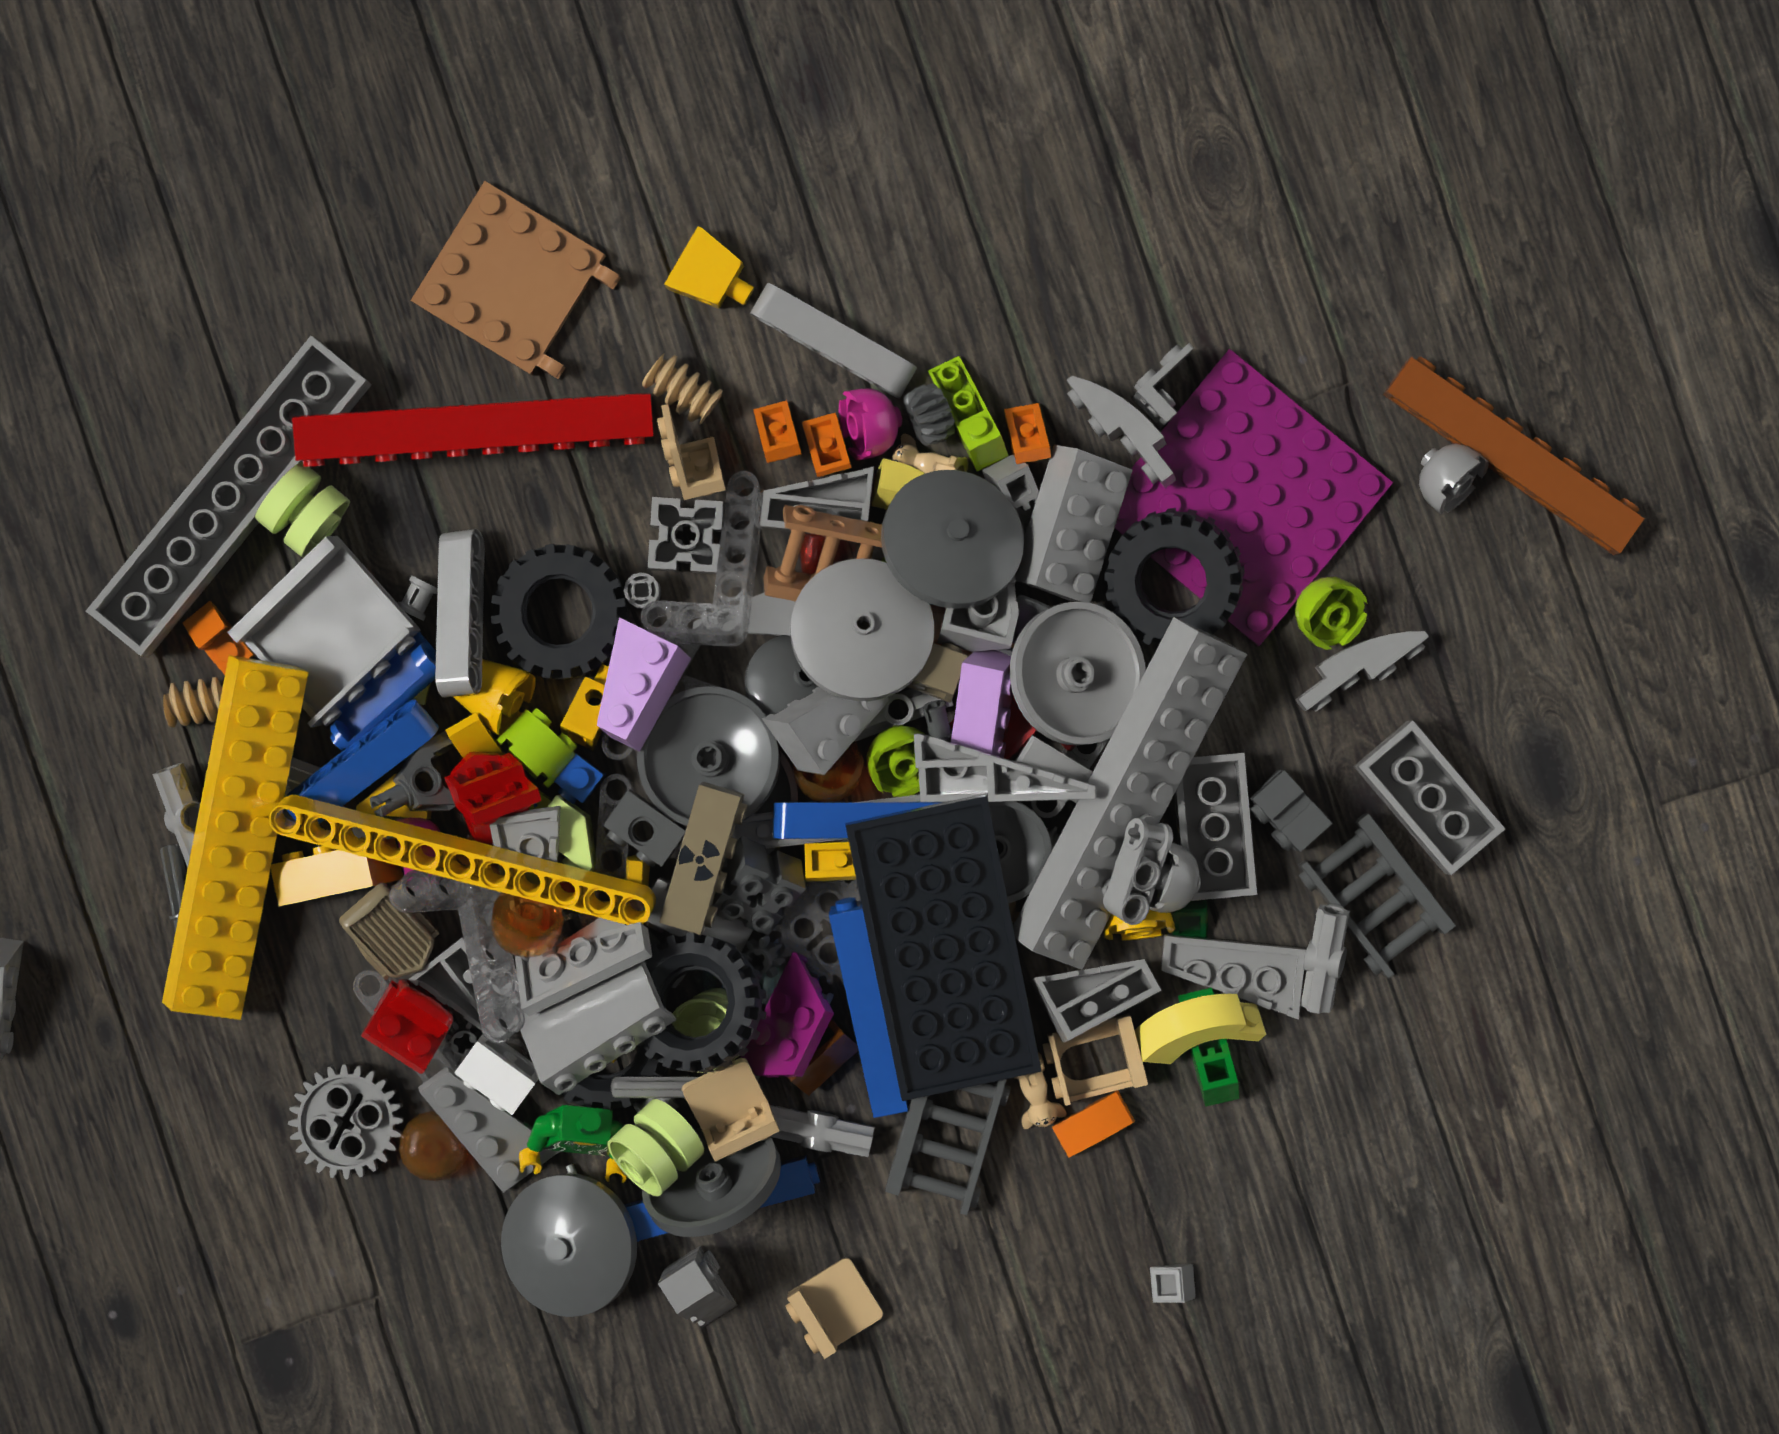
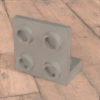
M1190 343L1183 349L1177 344L1159 362L1163 367L1157 373L1151 368L1134 386L1137 392L1132 399L1160 429L1177 413L1173 409L1176 403L1163 389L1157 392L1154 387L1191 353L1194 347Z

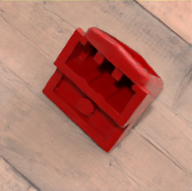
M469 752L455 766L450 775L444 777L456 808L465 818L473 841L488 845L493 844L490 824L506 814L529 810L532 804L541 801L539 789L525 776L522 763L510 752L504 755Z
M401 979L398 983L391 981L375 1007V1012L362 1032L361 1037L419 1074H422L453 1023V1015L447 1004L444 1005L436 1000L433 994L421 986L414 985L408 979Z

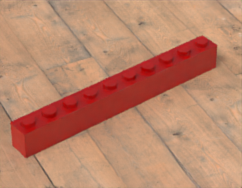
M650 393L292 416L295 461L303 460V467L325 465L324 459L339 458V464L361 463L360 456L375 455V462L396 461V454L411 453V459L433 458L432 451H447V457L468 456V449L482 448L483 454L504 453L505 446H518V452L539 451V444L553 443L554 450L575 448L574 442L589 441V447L610 446V439L623 438L624 445L645 444V437L653 436Z

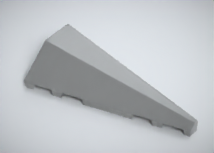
M921 733L914 734L915 766L919 770L920 802H946L981 794L987 795L988 802L1096 799L1098 797L1095 785Z

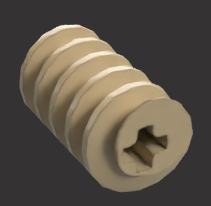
M663 353L645 376L642 386L649 388L656 383L653 392L656 397L667 392L665 403L671 405L678 400L676 411L681 414L690 409L688 421L694 422L701 417L700 425L714 409L723 391L719 389L710 394L711 382L709 380L699 386L697 383L700 373L696 372L688 378L686 374L689 365L684 364L677 369L675 368L677 356L674 355L665 360L663 359L665 353Z
M212 677L210 688H207L203 679H198L196 690H193L189 681H184L182 692H179L175 683H170L169 693L163 696L164 714L170 728L175 727L177 720H179L181 725L187 726L190 724L191 718H193L195 723L201 724L204 722L205 716H207L209 721L215 722L223 688L218 678Z

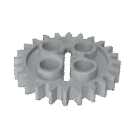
M344 1063L341 1067V1072L338 1074L336 1068L331 1065L327 1070V1078L320 1071L314 1073L317 1084L309 1080L304 1081L303 1085L308 1091L307 1094L304 1092L295 1093L294 1096L301 1102V1105H292L289 1108L290 1111L298 1114V1118L288 1121V1125L298 1127V1132L291 1135L290 1140L301 1139L302 1144L295 1151L300 1153L307 1150L309 1155L304 1163L307 1165L317 1160L319 1163L316 1172L320 1173L327 1166L330 1167V1178H334L338 1171L342 1170L344 1178L349 1179L352 1169H355L359 1177H363L365 1175V1165L373 1172L378 1169L376 1158L386 1163L390 1158L385 1149L395 1151L398 1148V1145L391 1139L392 1137L396 1138L403 1135L401 1130L395 1128V1124L405 1121V1118L395 1115L394 1111L402 1107L403 1104L391 1102V1098L397 1091L395 1089L386 1092L383 1089L388 1082L387 1078L378 1083L374 1081L376 1070H372L367 1076H364L363 1065H358L354 1073H351L348 1063ZM334 1088H341L347 1093L348 1101L345 1106H338L333 1103L331 1093ZM361 1093L363 1099L350 1118V1122L354 1126L346 1128L336 1148L331 1149L330 1143L343 1124L339 1116L343 1117L350 1111L357 1094ZM365 1105H372L378 1110L379 1118L376 1123H369L364 1120L362 1110ZM317 1119H323L329 1123L331 1132L328 1137H321L316 1134L314 1124ZM348 1136L357 1137L362 1143V1149L359 1154H352L347 1151L345 1141Z

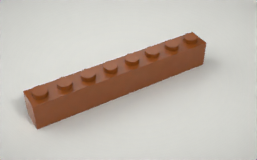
M1410 357L1406 360L1383 393V396L1452 444H1462L1477 451L1488 460V469L1612 555L1622 552L1645 519L1638 514L1640 509L1635 504L1625 498H1621L1620 501L1608 493L1610 488L1605 483L1596 478H1592L1590 481L1579 473L1581 468L1576 463L1565 457L1562 461L1550 453L1552 447L1537 437L1531 440L1522 434L1523 427L1508 417L1502 420L1492 413L1494 407L1482 398L1476 397L1475 400L1463 393L1465 387L1455 379L1447 377L1445 380L1434 373L1436 367L1426 359L1418 357L1416 360Z

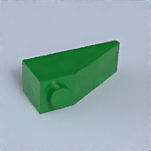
M1212 988L1178 995V1001L1180 1003L1197 997L1214 995ZM1212 1040L1192 1047L1190 1051L1205 1107L1240 1099L1238 1079L1227 1040Z

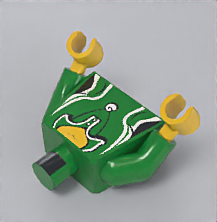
M562 1105L536 1119L527 1142L528 1148H524L519 1152L520 1171L523 1173L526 1166L533 1165L534 1174L540 1173L542 1169L540 1152L543 1150L609 1156L610 1158L606 1162V1181L609 1182L611 1174L617 1173L622 1175V1183H624L627 1176L614 1161L607 1144L609 1139L624 1124L618 1120H612V1110Z

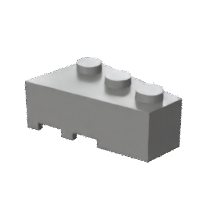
M1145 959L1036 977L1029 981L1062 1043L1077 1037L1161 991Z

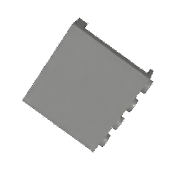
M326 536L227 633L236 643L245 642L261 661L297 666L308 671L302 708L312 718L307 724L310 727L323 724L327 727L340 717L342 712L339 709L347 701L352 703L366 691L364 685L372 677L377 679L389 670L391 664L388 661L397 653L403 655L416 643L413 637L421 629L338 536Z
M598 918L555 947L571 944V939L583 936L587 940L597 938L602 931L626 926V924ZM645 961L531 1016H528L521 1009L517 971L501 981L539 1081L558 1095L572 1090L577 1083L593 1073L600 1072L608 1063L623 1054L633 1051L638 1044L653 1035L661 1033L666 1026L677 1020L675 1015L664 1008Z

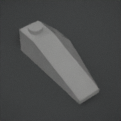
M1015 575L1002 592L983 604L969 608H946L937 643H949L971 652L1010 649L1019 616L1015 592Z

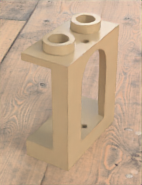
M1129 1013L1112 1017L1065 1043H1062L1057 1032L1047 1034L1048 1043L1042 1044L1047 1065L1054 1063L1057 1077L1051 1078L1056 1099L1063 1097L1065 1106L1071 1105L1070 1102L1132 1086L1138 1088L1148 1085ZM1120 1035L1128 1068L1083 1080L1070 1079L1063 1073L1060 1060L1062 1054L1068 1048Z

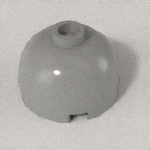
M1449 444L1440 450L1433 448L1421 461L1424 467L1419 475V487L1424 499L1439 514H1443L1444 510L1448 513L1460 505L1475 489L1472 485L1476 475L1481 478L1484 477L1489 462L1477 451L1462 444Z
M1172 843L1149 910L1160 913H1171L1180 910L1199 891L1201 879L1197 861L1185 847Z

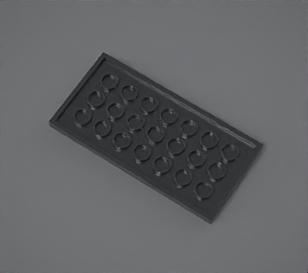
M981 794L845 823L901 1100L906 1101L1042 1072L987 795Z

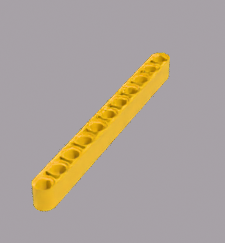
M299 795L284 797L271 811L269 816L271 828L282 836L626 925L637 922L644 924L656 904L654 892L650 887L643 884ZM283 809L292 811L296 816V821L288 820L283 814ZM317 818L327 820L330 823L331 830L321 828ZM352 827L362 829L366 839L357 838L353 834ZM387 836L395 837L400 842L401 848L392 847L387 841ZM421 846H430L436 856L429 857L425 855ZM462 854L466 856L470 861V866L461 865L457 861L456 855ZM497 863L501 865L505 870V874L498 875L494 873L490 864ZM532 872L536 874L540 879V883L533 884L526 879L525 873ZM567 881L571 883L575 888V892L568 893L564 891L560 886V882ZM601 890L606 892L610 897V901H600L595 896L594 891ZM636 899L641 901L645 906V910L637 911L633 909L629 900Z

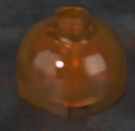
M855 741L825 775L797 770L792 763L795 782L802 793L815 801L825 803L841 801L850 796L860 783L864 766L863 756H861Z
M502 893L494 902L491 930L498 945L506 952L518 957H538L547 953L559 940L564 922V917L562 916L563 908Z
M435 1110L420 1113L409 1121L400 1137L399 1152L402 1163L411 1174L422 1180L437 1182L448 1179L462 1169L469 1157L470 1152Z

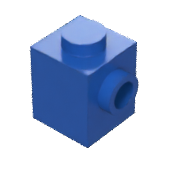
M575 753V756L554 782L560 786L557 792L572 804L577 800L581 803H586L607 774L581 754Z

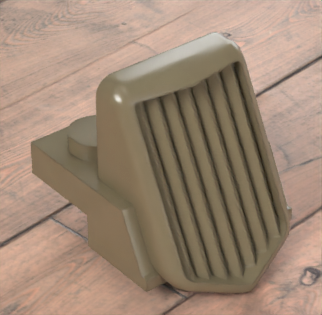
M399 880L391 887L385 883H379L339 919L342 928L354 940L364 958L385 980L389 977L397 978L422 971L434 947V938L439 934L428 915L417 905L408 889H405V886Z

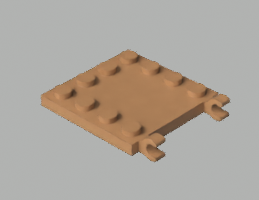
M484 181L411 301L528 374L533 375L536 368L539 367L559 380L566 367L547 356V350L592 278L597 279L614 290L621 277L611 269L601 265L606 257L605 254Z

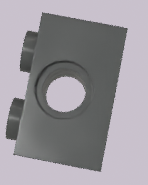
M632 789L627 790L603 825L610 830L607 834L610 839L622 847L629 843L639 850L636 856L653 868L656 863L661 867L666 865L682 842L686 827L667 817L656 806ZM640 821H647L653 827V836L648 841L639 839L635 833L636 825Z

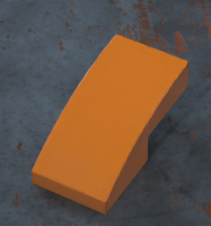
M1117 1090L1089 1104L1085 1109L1055 1123L1052 1129L1069 1158L1131 1125L1135 1120Z

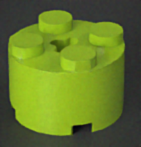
M538 708L532 713L525 709L496 741L500 746L506 741L510 745L507 753L510 752L523 765V769L535 780L540 775L543 776L546 781L542 785L548 789L575 756L573 752L578 746L563 732L557 736L549 728L552 723L550 719Z

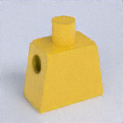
M699 226L696 228L664 283L665 287L672 292L715 308H720L727 296L745 305L754 290L752 285L738 278L744 267L743 262Z
M603 664L600 666L594 680L588 677L584 678L560 725L561 733L563 732L573 742L592 751L602 733V730L596 726L601 703L597 706H592L588 702L591 698H598L602 701L609 666Z

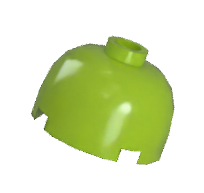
M1338 577L1319 578L1311 582L1297 599L1295 614L1298 627L1308 640L1317 647L1329 650L1332 649L1330 646L1338 643L1344 646L1360 633L1366 622L1367 613L1364 612V602L1367 603V599L1359 588Z
M897 725L883 730L872 740L866 755L867 769L872 781L880 792L892 793L893 797L911 796L920 792L919 770L915 766L914 734L921 733L925 735V733L911 726Z

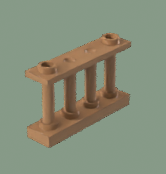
M784 505V527L792 530L781 566L778 568L766 567L763 577L765 596L796 601L802 589L817 573L833 565L840 539L861 543L856 559H871L874 547L882 548V524L818 512L804 505H797L795 507ZM806 532L826 536L816 573L812 575L795 571Z

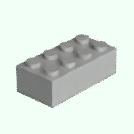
M1054 445L1026 531L1023 555L1019 568L1015 573V581L1066 600L1091 603L1132 469L1077 448Z
M1413 720L1406 721L1353 766L1445 874L1452 875L1505 830L1503 825Z
M1245 753L1193 757L1174 793L1178 845L1185 847L1194 856L1201 879L1199 891L1191 901L1257 895Z

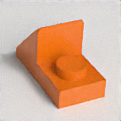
M787 400L753 409L767 463L785 460L801 454Z
M1039 403L1004 409L1011 451L1015 457L1016 464L1051 458L1050 446Z
M836 412L802 422L817 477L851 468Z
M208 601L183 622L198 649L204 650L224 675L229 655L250 659L255 656V653L245 642L236 643L227 633L232 626L211 601Z

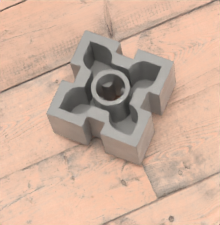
M652 497L650 525L653 528H659L658 540H649L648 569L679 572V563L691 564L690 571L692 573L721 575L722 545L714 544L715 532L724 531L725 503L723 501L695 500L694 508H683V501L681 499ZM684 527H690L691 532L696 534L695 540H690V545H684L683 541L677 538L678 532H684Z

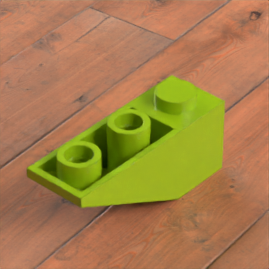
M960 356L928 370L933 384L942 390L949 407L952 409L951 413L955 420V429L976 471L1008 457L1009 455L1002 436Z

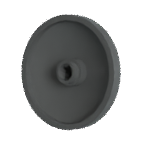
M938 470L914 478L905 484L894 496L884 515L881 528V544L889 569L906 590L927 603L939 607L959 609L983 604L993 599L1006 588L1021 563L1024 535L1015 508L997 487L985 479L968 472Z
M705 686L691 688L669 698L643 747L637 753L639 777L649 799L667 817L687 826L699 784L707 782L745 794L742 803L748 804L744 820L752 816L761 808L772 793L780 770L779 743L762 720L767 715L744 695L722 687Z
M701 1127L695 1129L703 1144L704 1154L686 1171L677 1170L678 1179L660 1196H653L642 1190L643 1203L653 1222L669 1234L682 1237H699L726 1230L752 1215L771 1195L780 1176V1154L771 1137L747 1146L731 1156L714 1161Z
M563 1173L534 1182L516 1197L503 1223L501 1249L507 1273L514 1286L526 1300L547 1313L563 1317H577L604 1308L623 1292L635 1268L637 1238L629 1212L611 1189L591 1177L581 1174Z

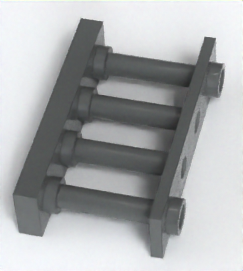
M1364 813L1353 821L1358 827L1354 832L1355 836L1313 869L1307 861L1299 863L1298 866L1303 872L1298 876L1311 892L1317 889L1328 905L1336 904L1343 907L1383 876L1387 875L1389 877L1392 874L1396 876L1402 884L1397 888L1399 891L1359 923L1355 924L1349 916L1347 925L1349 932L1368 955L1363 960L1376 976L1382 973L1385 977L1390 978L1394 973L1387 965L1389 961L1429 930L1434 932L1437 929L1439 933L1445 935L1456 925L1372 817ZM1372 845L1380 856L1376 859L1377 864L1336 896H1333L1322 879L1364 846L1369 848ZM1407 902L1410 905L1416 902L1423 911L1419 915L1420 920L1377 952L1365 935Z
M1006 1079L997 1081L996 1085L986 1083L959 1089L991 1099L986 1119L932 1104L933 1100L927 1099L928 1096L911 1099L885 1192L899 1196L901 1187L908 1189L909 1186L962 1201L960 1214L967 1215L969 1207L976 1209L981 1193V1188L976 1187L997 1110L999 1105L1006 1106L1011 1086L1005 1085ZM928 1118L980 1132L981 1137L976 1153L924 1139L923 1134L917 1133L921 1119L927 1121ZM918 1152H922L972 1167L966 1187L913 1172V1168L907 1167L911 1153L918 1155Z

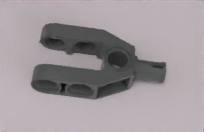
M446 731L432 737L409 756L393 779L394 787L370 798L372 809L384 802L386 803L374 811L377 816L385 817V815L404 805L408 806L410 811H450L456 807L449 789H446L442 783L440 773L431 764V760L456 748ZM415 777H419L426 782L427 792L417 788Z

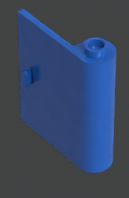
M421 632L413 637L416 643L403 655L397 653L388 661L391 667L386 673L377 679L372 677L364 685L366 691L361 697L352 703L347 701L339 709L342 714L330 726L332 732L330 738L340 750L344 751L405 703L413 700L435 680L436 651Z

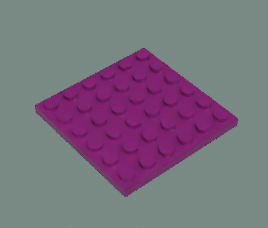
M1229 349L1161 431L1166 445L1157 452L1174 473L1176 481L1167 488H1164L1159 481L1153 484L1141 469L1146 463L1140 457L1131 468L1132 473L1114 529L1121 535H1124L1136 521L1139 522L1155 511L1156 514L1166 512L1168 508H1176V511L1187 512L1191 509L1197 511L1196 515L1207 519L1211 517L1216 520L1214 524L1222 531L1226 529L1231 535L1229 539L1233 546H1238L1241 553L1239 556L1240 564L1244 566L1242 595L1227 622L1259 647L1297 601L1301 592L1316 578L1393 482ZM1178 548L1162 549L1149 557L1199 599L1203 597L1207 585L1205 570L1200 561L1190 552Z

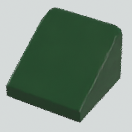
M1206 899L1190 901L1184 908L1171 912L1175 927L1172 935L1208 937V908Z

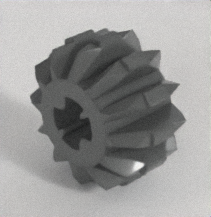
M935 384L921 385L904 396V410L907 413V420L911 425V429L915 432L916 438L925 446L935 445L945 441V439L954 434L955 420L951 413L952 409L949 407L942 390Z

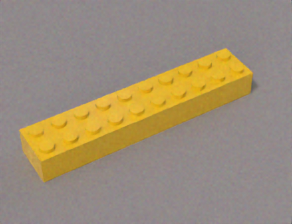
M232 655L228 657L162 1003L171 1011L241 1020L277 833L271 828L269 823V816L271 811L285 796L309 673L297 666Z

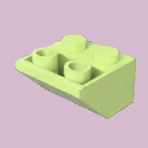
M556 795L548 807L561 806L559 852L565 856L562 862L573 867L594 871L598 863L591 816L561 795Z

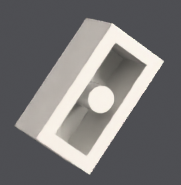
M487 1029L455 1071V1074L462 1079L465 1086L472 1090H478L489 1098L494 1107L501 1111H507L511 1115H513L539 1079L530 1060Z

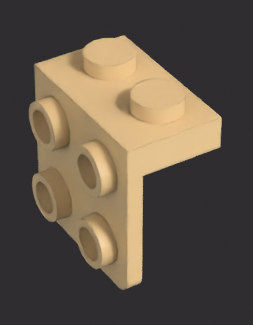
M662 405L663 417L657 418L662 438L661 443L666 461L668 460L669 466H672L669 467L673 487L681 488L684 500L725 491L714 437L679 445L669 405Z
M745 1058L732 1061V1065L726 1068L719 1067L714 1072L706 1073L682 1086L683 1095L703 1131L714 1161L731 1156L737 1151L758 1141H763L780 1131L771 1106Z
M849 1258L839 1260L789 1291L787 1299L790 1303L785 1305L793 1321L796 1324L801 1321L808 1333L804 1335V1338L812 1352L816 1354L820 1351L824 1359L837 1352L839 1344L874 1324L883 1315L881 1307Z

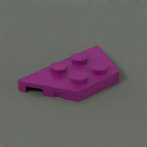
M793 951L764 1010L767 1012L765 1020L760 1019L756 1030L761 1033L757 1040L751 1039L746 1046L749 1051L744 1056H741V1058H745L748 1061L755 1076L767 1078L779 1076L803 1077L834 1014L828 1000L824 999L822 995V988L817 978L811 977L805 965L808 960L803 954Z

